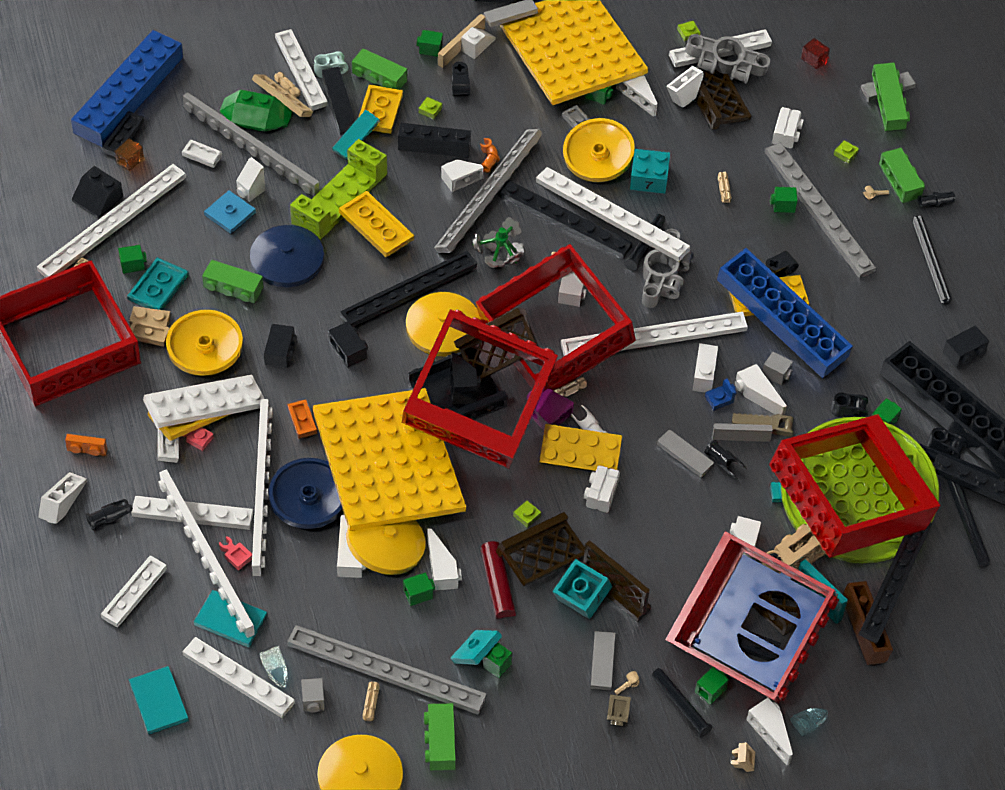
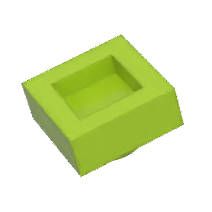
M694 21L679 24L677 27L684 41H687L692 34L700 35V31Z
M426 97L419 107V113L435 119L442 109V103Z
M844 140L835 149L834 156L849 164L857 155L859 148Z
M526 501L513 512V517L528 528L541 517V511L529 501Z

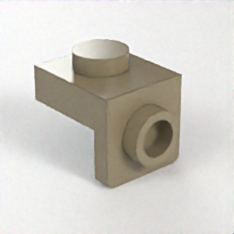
M610 694L607 720H611L612 725L623 726V722L628 723L631 697Z

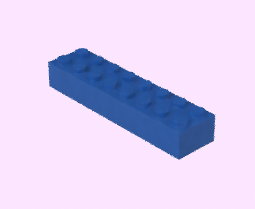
M152 30L72 117L73 134L103 147L128 111L134 113L183 59L182 43Z
M747 248L720 267L717 281L819 376L824 378L849 358L853 346Z

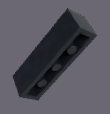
M400 123L398 150L469 158L471 130Z

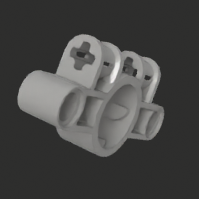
M692 34L688 38L685 47L688 55L699 58L697 69L710 71V74H713L714 70L724 74H731L730 80H740L744 84H747L750 74L756 76L765 75L770 64V59L767 55L745 49L742 42L734 37L726 36L715 40L702 35ZM726 48L734 51L738 56L737 61L729 62L722 60L717 54L718 50Z
M668 229L665 231L680 240V233L677 230ZM657 249L650 251L646 255L643 268V277L646 282L642 295V304L645 307L654 308L657 306L661 296L669 299H677L679 297V290L684 284V279L678 275V271L685 272L689 270V262L694 257L693 250L690 249L679 262ZM664 263L669 265L672 270L669 273H657L651 269V265Z

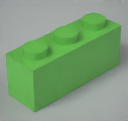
M362 49L352 60V73L373 84L400 90L407 82V68L366 49Z
M902 148L883 152L879 165L900 201L905 203L916 200L920 195L922 196L925 189L924 182L918 177L915 167H912L908 155L903 152Z
M212 259L202 275L203 287L210 291H217L226 296L241 299L244 302L255 304L264 288L263 276Z
M453 703L428 704V712H424V725H428V731H425V744H429V750H425V763H430V771L455 770Z

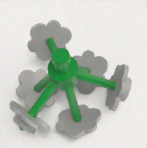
M508 217L502 223L503 227L499 228L498 232L491 231L489 234L484 235L485 240L481 241L480 235L477 233L475 234V239H473L475 250L478 249V252L481 254L483 253V246L487 249L489 248L491 252L495 251L494 256H485L484 262L492 268L504 267V264H517L521 260L520 257L525 253L524 244H519L518 242L511 244L508 240V235L516 237L522 232L519 222L514 221L511 217ZM503 246L507 250V260L504 263L503 260L497 258L499 250Z

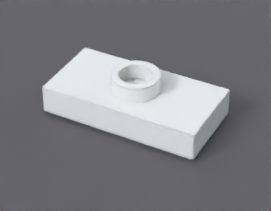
M190 140L183 149L182 156L214 168L222 157V152Z

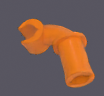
M484 138L485 145L480 143L482 152L487 154V157L481 165L483 166V172L489 173L495 163L500 161L496 147L492 144V140Z

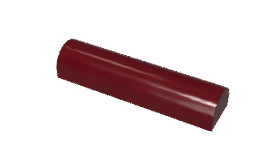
M490 541L484 543L480 551L496 619L516 616L504 559L503 556L499 557L496 553L500 543Z

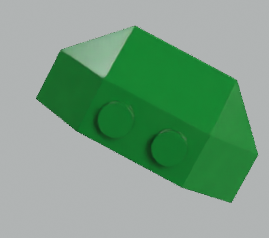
M241 89L225 97L220 108V114L235 125L260 131L288 127L293 114L275 96Z

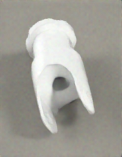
M581 405L587 412V417L584 420H577L571 413L576 423L583 430L608 433L602 430L598 420L585 406Z

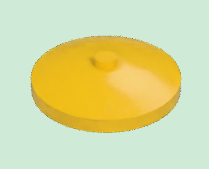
M605 118L590 119L578 124L568 133L563 145L564 160L569 170L577 177L590 182H605L619 177L627 171L634 158L635 147L631 133L622 124Z
M436 292L423 296L411 306L407 313V335L419 350L430 354L449 310H460L465 316L470 318L476 317L481 320L475 305L467 298L450 292ZM449 327L437 356L446 357L451 355V353L460 352V349L456 348L454 341L463 337L466 333Z
M198 310L185 314L173 323L166 337V347L169 358L179 369L189 374L206 376L220 373L231 367L238 360L243 348V337L239 325L230 316L215 310Z
M416 520L351 531L347 528L346 532L347 544L352 555L368 569L381 574L397 575L410 571L420 562L425 551V536Z
M352 735L338 740L326 750L318 766L320 790H400L402 786L403 768L397 752L387 742L370 735Z

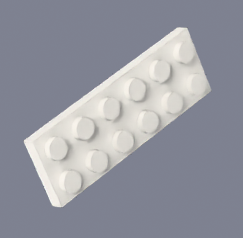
M247 375L146 394L143 401L156 428H162L259 409L261 399H264L253 376Z

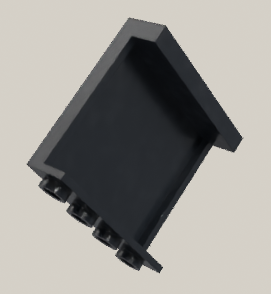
M471 348L466 351L470 359L474 360L477 349ZM451 355L433 362L422 386V389L426 388L431 404L442 409L447 408L472 420L507 407L508 395L504 390L500 392L491 376L481 380L479 396H476L474 403L452 404L450 382ZM476 365L477 376L482 374L484 366ZM423 367L413 369L408 373V385L411 390L414 389Z

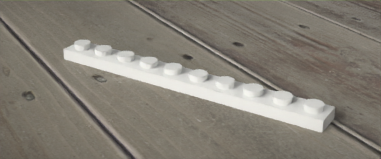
M170 165L39 264L37 271L44 277H48L67 269L186 178V173L176 165Z
M548 167L536 177V183L678 262L690 251V245Z
M737 312L634 328L636 341L622 350L747 331L748 326L744 313ZM599 334L562 339L561 348L563 355L566 356Z
M261 399L252 553L253 576H261V568H265V556H262V551H266V539H263V534H267V522H264V517H268V505H265V500L269 499V489L265 487L270 479L269 472H266V467H270V455H267V451H271V439H268V434H272V423H269V418H273V407H269L268 399Z
M167 469L159 472L160 481H158L160 489L168 494L167 501L169 505L175 507V515L178 521L184 523L185 534L194 541L192 542L193 548L196 553L200 552L204 568H209L211 581L214 585L217 584L219 586L218 592L223 601L226 600L229 604L227 609L231 616L236 617V625L240 633L244 632L247 638L255 635L253 623Z

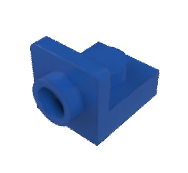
M724 379L722 386L705 392V398L714 411L734 403L736 388L733 384H730L728 379Z

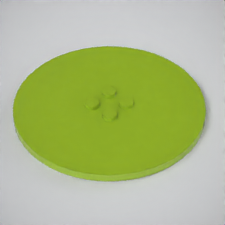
M866 417L835 419L815 427L808 433ZM884 422L932 494L939 501L938 478L927 453L910 435ZM861 443L801 459L845 527L905 509ZM781 485L784 510L792 526L797 530L802 524L807 525V523ZM904 536L834 556L833 558L853 563L886 561L894 558Z

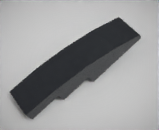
M338 66L323 69L322 77L326 85L331 111L339 134L343 135L352 126L355 119Z

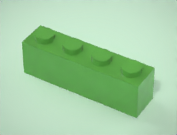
M895 63L874 64L872 78L885 131L906 129L907 122L910 121L909 111H906V98L902 96L903 85L899 83V70L896 69Z

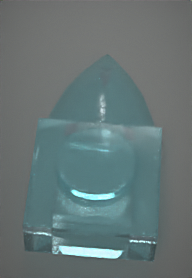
M276 646L259 653L262 664L270 679L278 686L285 688L288 678L287 667L279 647Z
M810 708L793 715L790 721L800 735L804 736L817 730L825 722L828 711L821 708Z

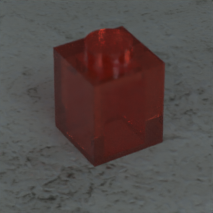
M813 38L803 46L801 59L815 69H818L828 62L830 48Z

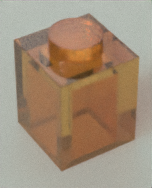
M131 139L126 140L114 151L116 163L128 171H131L144 159L143 147Z

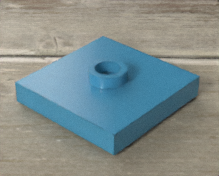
M230 190L204 211V215L230 234L256 213V209Z

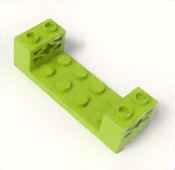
M360 139L355 141L347 149L348 164L312 199L301 194L290 204L291 224L310 230L321 240L343 218L339 213L341 206L365 191L370 192L387 175V155Z

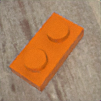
M306 399L287 404L298 439L317 434V428Z
M73 434L66 435L67 451L87 453L93 456H106V439Z

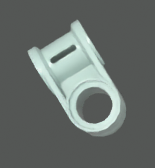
M336 51L317 55L314 59V74L317 77L323 78V69L338 66L340 67L341 74L346 73L349 67L344 61V54Z

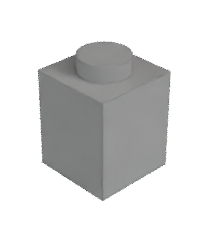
M772 352L764 363L762 372L766 378L782 385L793 374L791 369L793 361Z
M322 678L302 679L303 711L315 713L324 710Z

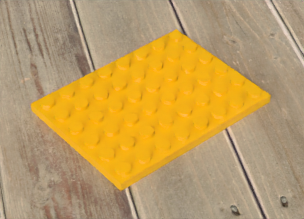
M544 0L535 3L538 8L537 14L500 24L503 32L552 106L648 73V67L600 0Z
M426 388L421 389L417 398L430 403ZM413 390L313 405V413L349 531L466 511V504L444 441L401 423L403 410Z

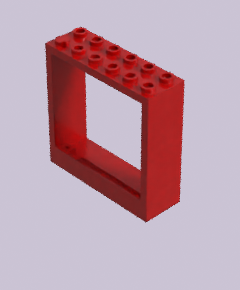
M571 244L560 248L553 255L545 257L540 263L529 267L522 274L513 277L506 284L498 286L493 292L482 296L475 302L481 320L484 324H487L573 271L615 324L614 326L556 361L544 391L546 389L553 391L558 388L560 389L636 341L631 319ZM507 351L506 355L508 358H514L515 354ZM521 359L514 363V366L533 389L540 372L534 374L524 359Z
M92 260L0 296V343L35 407L141 364L138 341ZM92 290L121 341L30 377L3 325Z
M450 309L403 410L401 423L510 469L554 369L558 355L549 348L543 349L538 347L532 341L519 339L514 333H505L495 325L489 326L484 324L479 318H470L465 316L460 310L454 311ZM449 327L542 366L512 436L447 408L442 409L417 398Z
M878 414L783 439L769 463L771 470L779 479L782 487L790 496L791 501L795 504L802 518L806 521L811 532L815 535L829 558L925 530L941 506ZM861 443L905 509L845 527L801 459Z

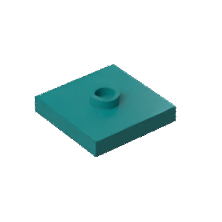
M475 630L450 659L454 664L478 665L502 638V635L499 631Z

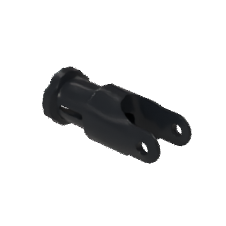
M717 440L712 441L706 447L704 453L711 455L717 461L716 463L733 478L738 480L728 469L731 463L737 462L747 470L746 466L731 452L725 451L720 447Z
M126 499L107 504L101 507V510L94 513H86L85 516L90 528L94 530L96 526L106 522L111 523L132 512L133 507L128 504Z

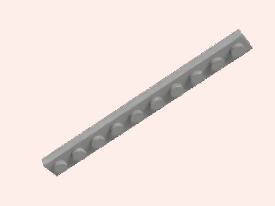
M187 92L183 95V106L187 112L197 116L200 121H204L212 129L222 133L225 138L232 140L240 148H244L253 157L260 159L266 166L276 170L279 175L285 176L291 183L301 187L304 192L315 196L320 191L318 180Z
M539 128L528 129L524 132L434 247L437 253L452 252L457 243L464 238L465 233L474 225L478 216L484 212L485 207L492 202L496 193L502 189V185L511 177L513 171L520 166V162L529 154L530 149L537 144L538 139L542 135Z
M782 143L767 147L765 154L789 186L797 188L798 198L859 279L874 273L876 270L874 264Z
M295 625L287 641V646L436 700L453 703V706L478 715L486 699V693Z

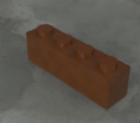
M867 581L848 583L842 595L848 599L846 610L867 665L886 663L893 648L885 628L877 644L858 635L874 601Z

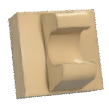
M747 742L739 743V748L732 750V754L738 757V759L731 761V764L735 768L744 769L746 772L754 771L755 751Z

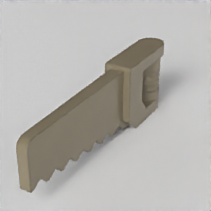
M733 412L732 424L772 425V434L791 437L793 436L792 425L794 418L781 414L770 417L769 415L758 416L755 414L753 416L752 414L747 415L744 413L742 415L741 413L736 414ZM781 422H785L784 428H778Z

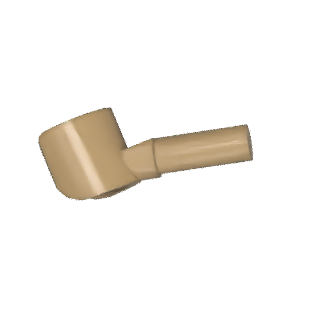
M870 185L866 186V192H863L868 200L878 195H889V190L874 191Z
M636 671L626 675L628 681L614 691L616 695L630 686L637 687L639 685V676Z

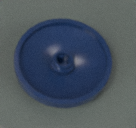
M280 225L264 231L255 239L250 250V261L255 274L263 276L264 282L277 287H295L309 282L320 272L324 263V249L320 239L310 230L296 225Z
M318 458L293 460L282 466L270 482L269 501L272 510L277 517L288 525L303 529L319 528L333 522L343 512L328 461Z

